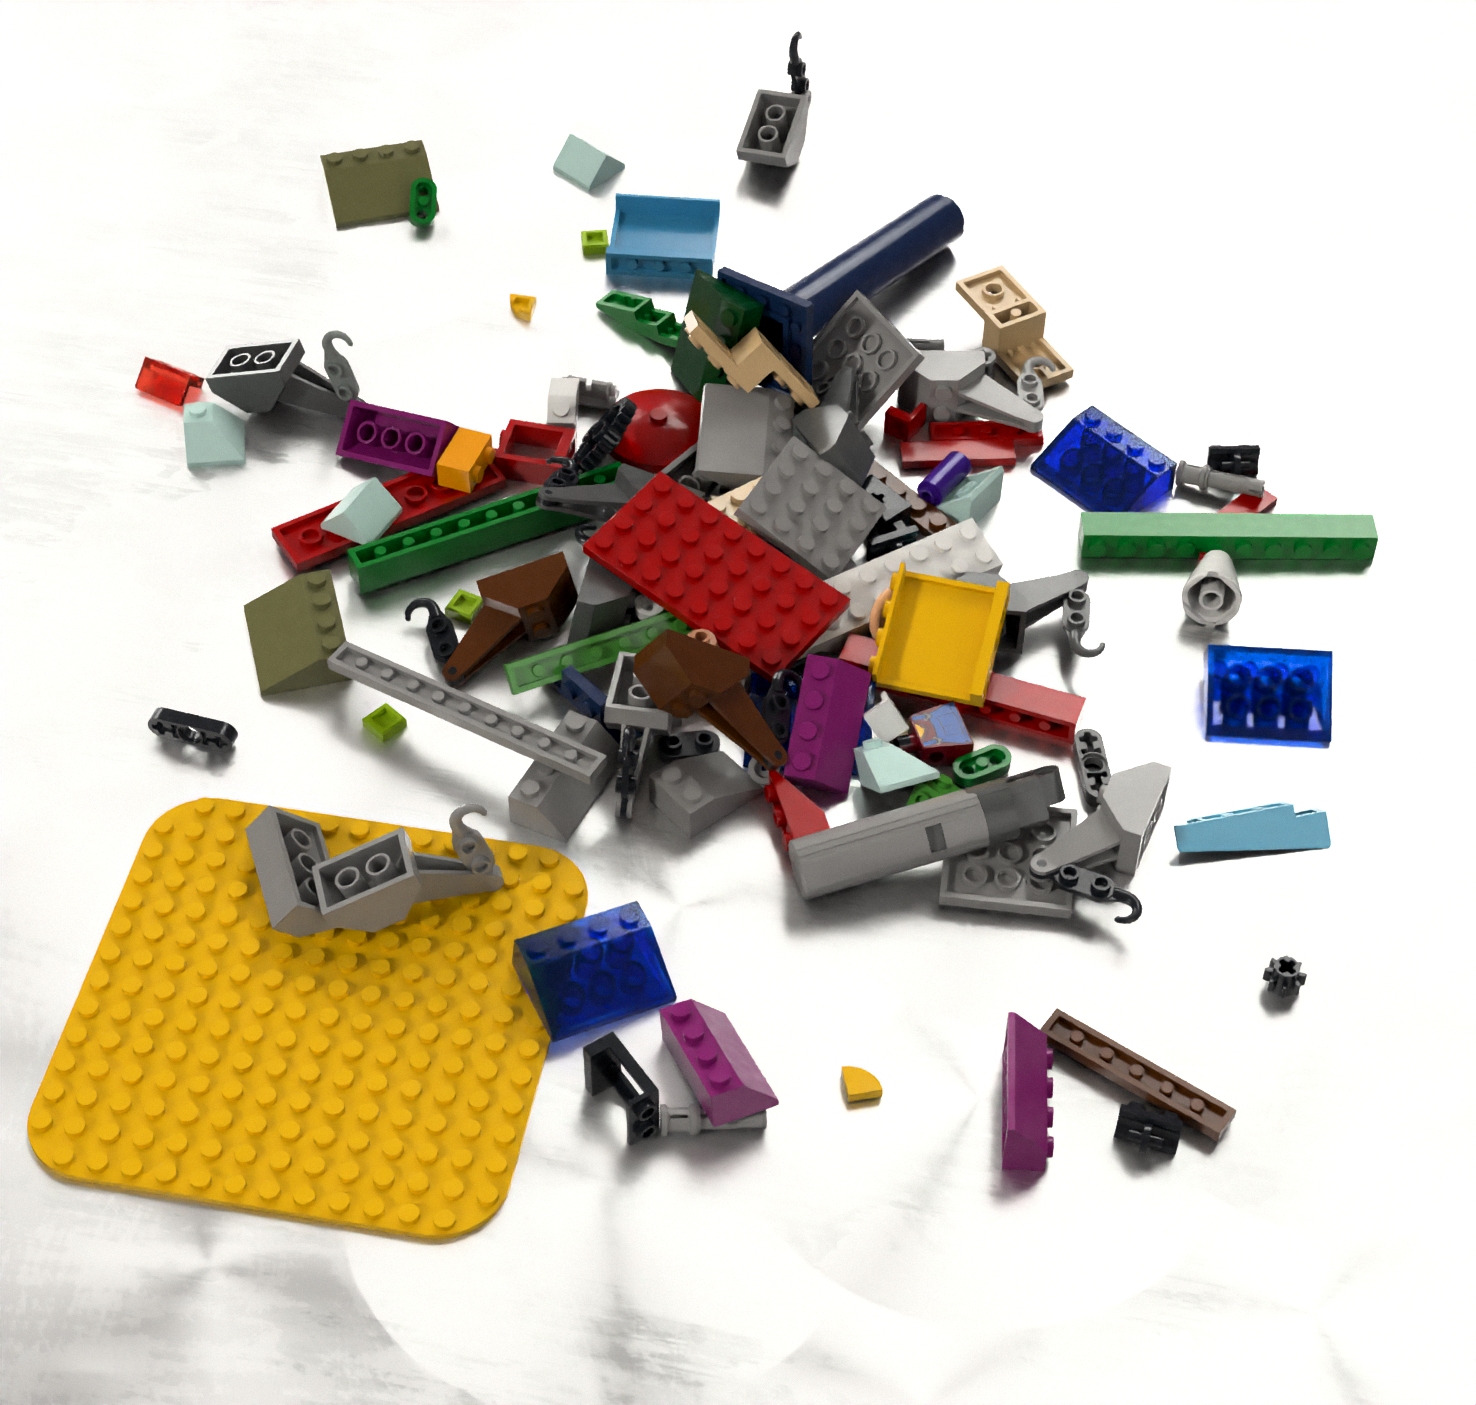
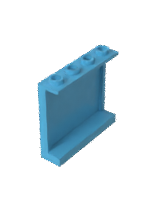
M616 193V210L610 246L606 248V274L694 279L695 271L700 269L713 276L720 225V199Z

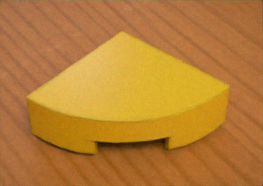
M510 294L511 311L518 318L531 321L537 306V297Z
M841 1067V1075L848 1102L882 1097L883 1088L873 1074L859 1067Z

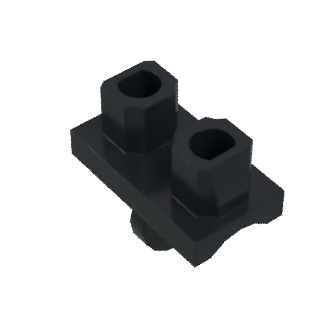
M1249 444L1238 446L1211 445L1208 446L1206 464L1210 465L1213 470L1236 475H1258L1261 448L1259 445Z
M900 520L889 526V533L882 535L876 528L872 529L864 539L867 548L866 561L869 562L916 542L917 535L919 534L918 527L916 525L908 527Z
M1130 1101L1128 1105L1121 1104L1113 1138L1140 1145L1139 1153L1146 1154L1147 1147L1166 1153L1176 1154L1184 1122L1179 1120L1178 1113L1167 1110L1160 1114L1146 1111L1147 1108L1144 1104Z

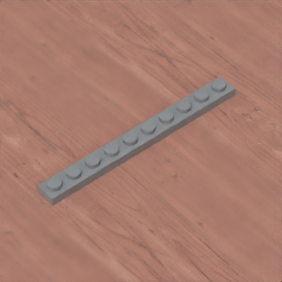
M345 641L327 660L328 668L332 671L586 784L591 785L608 764L607 755L348 641Z

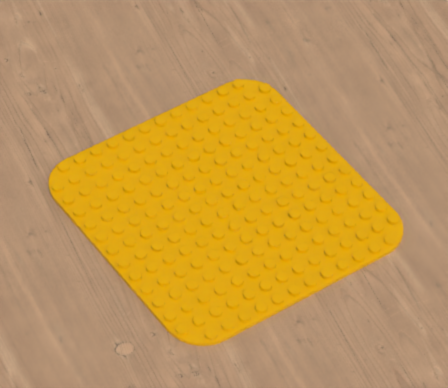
M202 797L180 804L165 812L154 821L142 840L31 1106L27 1131L31 1147L39 1161L52 1172L77 1181L425 1239L458 1237L470 1233L487 1223L503 1206L511 1188L588 907V888L579 868L566 856L553 849L484 838L494 854L495 864L500 867L504 884L499 890L414 903L404 920L376 932L335 928L298 938L272 929L245 831L269 805ZM276 807L319 823L330 858L403 827L411 840L413 852L460 859L453 849L452 833Z

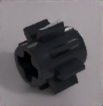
M1288 955L1277 960L1272 957L1269 967L1264 969L1262 977L1263 980L1269 981L1267 991H1272L1275 995L1281 996V998L1290 996L1292 993L1296 996L1299 995L1300 987L1305 985L1307 978L1306 973L1300 972L1302 962H1297L1294 958L1288 957Z

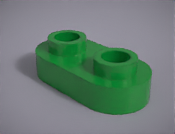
M421 177L414 180L410 190L409 221L413 226L420 229L430 227L434 223L436 215L437 186L429 178ZM424 192L427 196H421L419 193ZM423 215V216H425L426 218H425V219H420V218H418L417 216Z
M993 744L960 756L953 763L952 778L960 786L971 787L1005 775L1011 767V752L1002 745Z

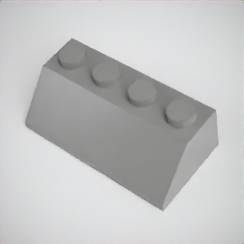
M571 710L568 711L554 732L607 755L608 764L589 785L534 760L508 796L510 822L566 844L617 770V757L620 745L597 720Z
M269 805L245 831L272 929L298 938L335 929V927L329 926L321 914L312 872V866L330 859L320 824Z

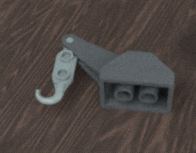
M339 330L328 331L323 335L321 341L324 350V368L329 379L301 362L305 350L299 338L226 346L205 378L212 393L246 413H266L274 408L276 402H281L345 418L350 399L366 403L358 397L360 387L349 362L333 345L332 340L339 338L345 341L348 346H353L351 338Z

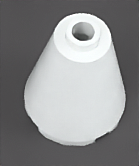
M1212 550L1206 553L1183 586L1181 593L1182 607L1187 615L1196 622L1205 624L1207 621L1215 622V625H1222L1232 620L1240 610L1242 603L1241 589L1232 559L1224 551Z

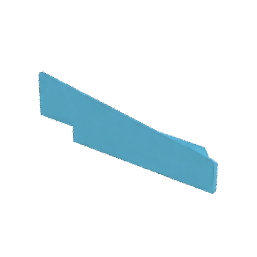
M1285 801L1186 820V824L1173 826L1176 846L1180 852L1329 848L1331 846L1328 818L1325 810L1312 808L1295 812L1294 804Z

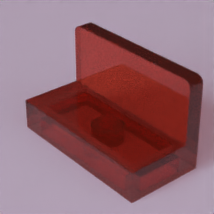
M145 356L135 388L174 405L183 406L189 387L201 389L205 378L164 361Z

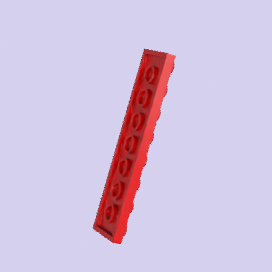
M492 463L491 465L488 464L484 470L482 481L476 483L471 493L438 485V476L433 478L411 472L382 483L385 489L400 504L403 512L379 539L507 487L506 478L495 464ZM341 500L271 528L273 539L297 572L347 553V549L362 545L321 528L320 524Z

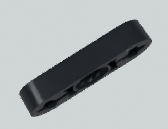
M165 707L156 708L147 723L149 729L159 737L222 752L230 751L238 738V732L235 727L227 722Z

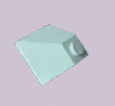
M214 402L184 404L183 424L188 468L245 464L244 420Z
M881 738L865 740L862 742L863 746L853 748L861 785L878 793H885L941 778L938 770L895 745L881 741Z

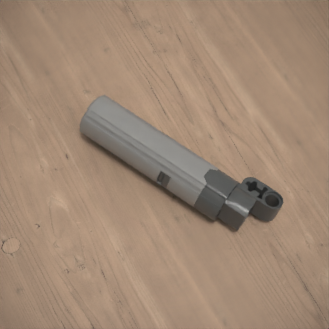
M1056 765L1039 767L792 839L788 844L789 856L800 892L803 897L809 900L1020 837V830L1049 822L1050 818L1047 807L1066 799L1059 767Z

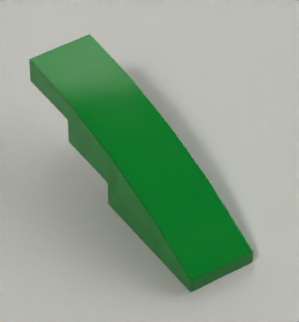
M612 290L595 303L596 308L618 323L649 339L676 348L682 323L676 321L674 312L654 308L652 298Z

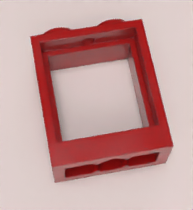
M510 419L506 430H501L498 449L495 448L496 453L493 463L508 480L543 485L554 471L565 466L556 463L547 464L544 459L510 454L514 443L556 450L554 456L573 459L575 457L574 454L577 452L576 429Z

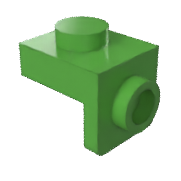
M940 773L941 778L915 784L907 805L961 789L953 784L950 777Z

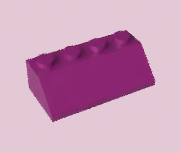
M350 399L336 455L435 478L437 476L436 464L459 429V426L446 420Z
M807 654L787 753L788 759L783 773L784 778L792 785L848 795L855 761L853 748L858 746L871 680L870 672L840 659Z
M693 999L659 1009L662 1039L713 1127L779 1105L777 1096L724 1012Z
M1008 1012L1002 1051V1169L1044 1171L1046 1158H1053L1054 1137L1047 1136V1128L1053 1127L1054 1108L1047 1106V1098L1052 1099L1053 1077H1047V1069L1052 1070L1053 1049L1047 1048V1034L1016 1012Z

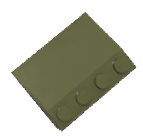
M410 140L404 143L384 144L378 147L358 148L352 151L320 155L323 183L336 228L408 217L410 190L413 181L421 177L429 178L433 181L422 140ZM424 192L419 193L421 196H427ZM436 201V212H439L438 201Z
M330 569L299 574L243 605L261 696L353 680L328 668V658L346 641Z

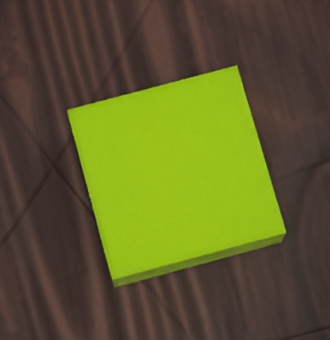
M607 229L581 231L583 255L606 254L607 246L609 247Z
M459 589L444 608L445 615L471 625L484 606L482 597Z
M384 703L362 719L363 726L383 743L407 727V719L387 703Z

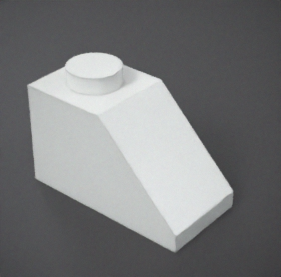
M551 377L547 399V425L576 429L577 433L579 378Z

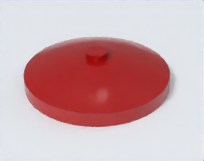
M647 389L625 396V398L627 397L637 405L636 414L633 416L632 422L626 427L627 430L623 433L624 437L609 454L617 462L620 461L644 471L658 474L698 442L702 403L687 393L671 389Z

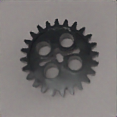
M623 397L617 403H614L599 421L590 427L582 438L583 443L580 444L578 451L574 454L575 457L572 459L579 466L578 475L596 469L603 459L606 458L607 454L611 453L624 437L623 433L632 422V418L637 410V405L627 397Z

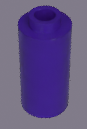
M950 452L918 484L917 493L919 497L934 506L939 505L970 474L972 466L969 459L960 452Z

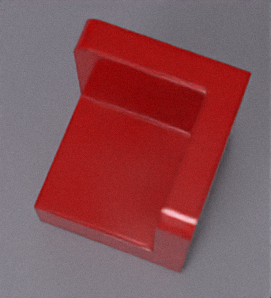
M921 402L911 414L890 406L885 411L884 433L903 442H910L925 425L927 405Z

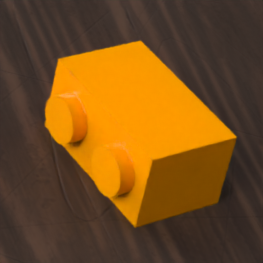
M459 427L436 464L438 485L471 493L476 483L482 481L484 470L488 464L491 465L494 461L496 450L492 446V435Z

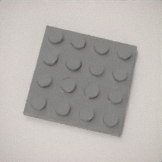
M856 290L813 339L812 388L815 391V388L824 381L833 382L836 373L841 368L851 366L859 377L858 421L860 424L858 425V431L860 432L925 357L863 293Z
M793 436L734 515L799 565L824 581L841 573L887 509V506L832 464L824 461L819 454Z
M1048 806L1049 822L1020 830V837L944 859L939 904L1070 919L1073 894L1059 889L1053 880L1043 883L1032 880L1029 876V867L1033 856L1039 854L1077 826L1078 809Z

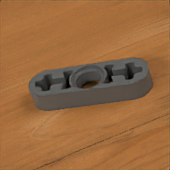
M1085 728L1076 732L1074 736L1073 753L1084 799L1090 806L1097 808L1101 804L1096 802L1098 791L1094 790L1095 784L1099 783V789L1102 784L1108 785L1112 775L1101 734L1094 729ZM1086 742H1088L1089 745L1092 746L1091 752L1087 753L1088 748ZM1096 764L1101 767V770L1091 772L1085 766Z

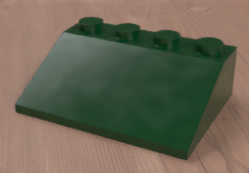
M697 269L684 317L692 310L729 349H732L754 327L758 329L765 304ZM683 318L671 371L693 397L702 403L703 386L706 383L732 384L726 378L728 375L724 372L723 367L718 370L708 360V354L704 351V348L697 349L688 339L689 335L685 331L687 326Z

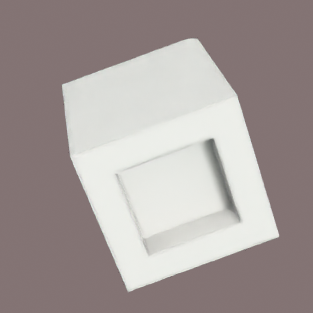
M883 691L880 694L883 701L865 712L863 717L876 736L881 738V741L890 742L908 730L909 726L888 694Z

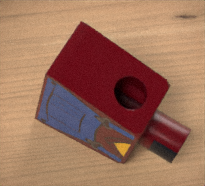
M954 700L911 715L908 722V733L894 738L896 747L907 753L914 752L917 759L933 768L953 766L954 761L958 757L973 752L974 746Z

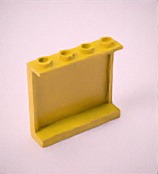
M901 562L898 573L893 572L891 577L890 590L893 591L891 600H886L884 604L883 618H886L884 628H879L875 641V645L879 646L877 655L871 656L868 672L872 674L874 686L983 707L1010 599V583L997 581L996 588L920 574L906 571L905 563Z

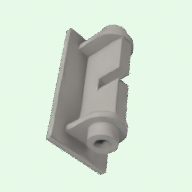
M572 375L562 377L579 378L578 405L608 410L617 402L620 394L618 386L613 385V382L610 381L605 382L592 379L591 385H587V378Z

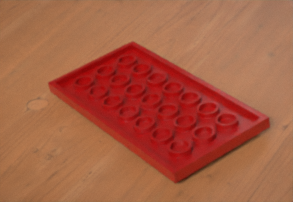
M661 471L583 544L584 554L694 630L705 629L712 632L720 648L750 658V669L770 683L773 675L778 670L789 669L850 606V598Z

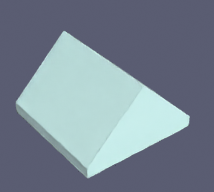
M571 133L553 164V170L588 191H591L625 169L623 162Z
M998 466L967 476L935 507L957 524L973 518L977 523L1001 500L1004 469L1002 466Z
M373 477L353 487L320 525L324 530L363 545L378 540L403 511L393 496L376 477Z

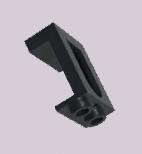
M612 1031L583 1047L585 1088L592 1097L609 1087H612L626 1105L627 1143L631 1146L640 1140L644 1141L651 1138L659 1130V1089ZM621 1064L644 1092L640 1095L622 1073Z

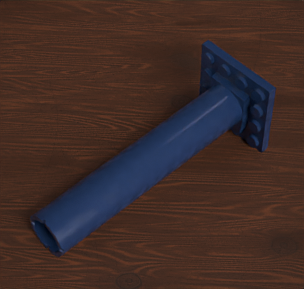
M934 194L784 290L725 266L717 271V279L765 304L758 330L812 386L813 337L820 333L856 290L863 293L870 300L957 242L964 233V216L960 207L953 199L943 196V194ZM771 373L758 384L764 388H771L792 397L790 395L791 391L786 386L787 384L781 386Z

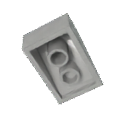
M724 751L675 760L649 776L650 802L690 839L755 798L764 790L759 783L752 780L750 775Z

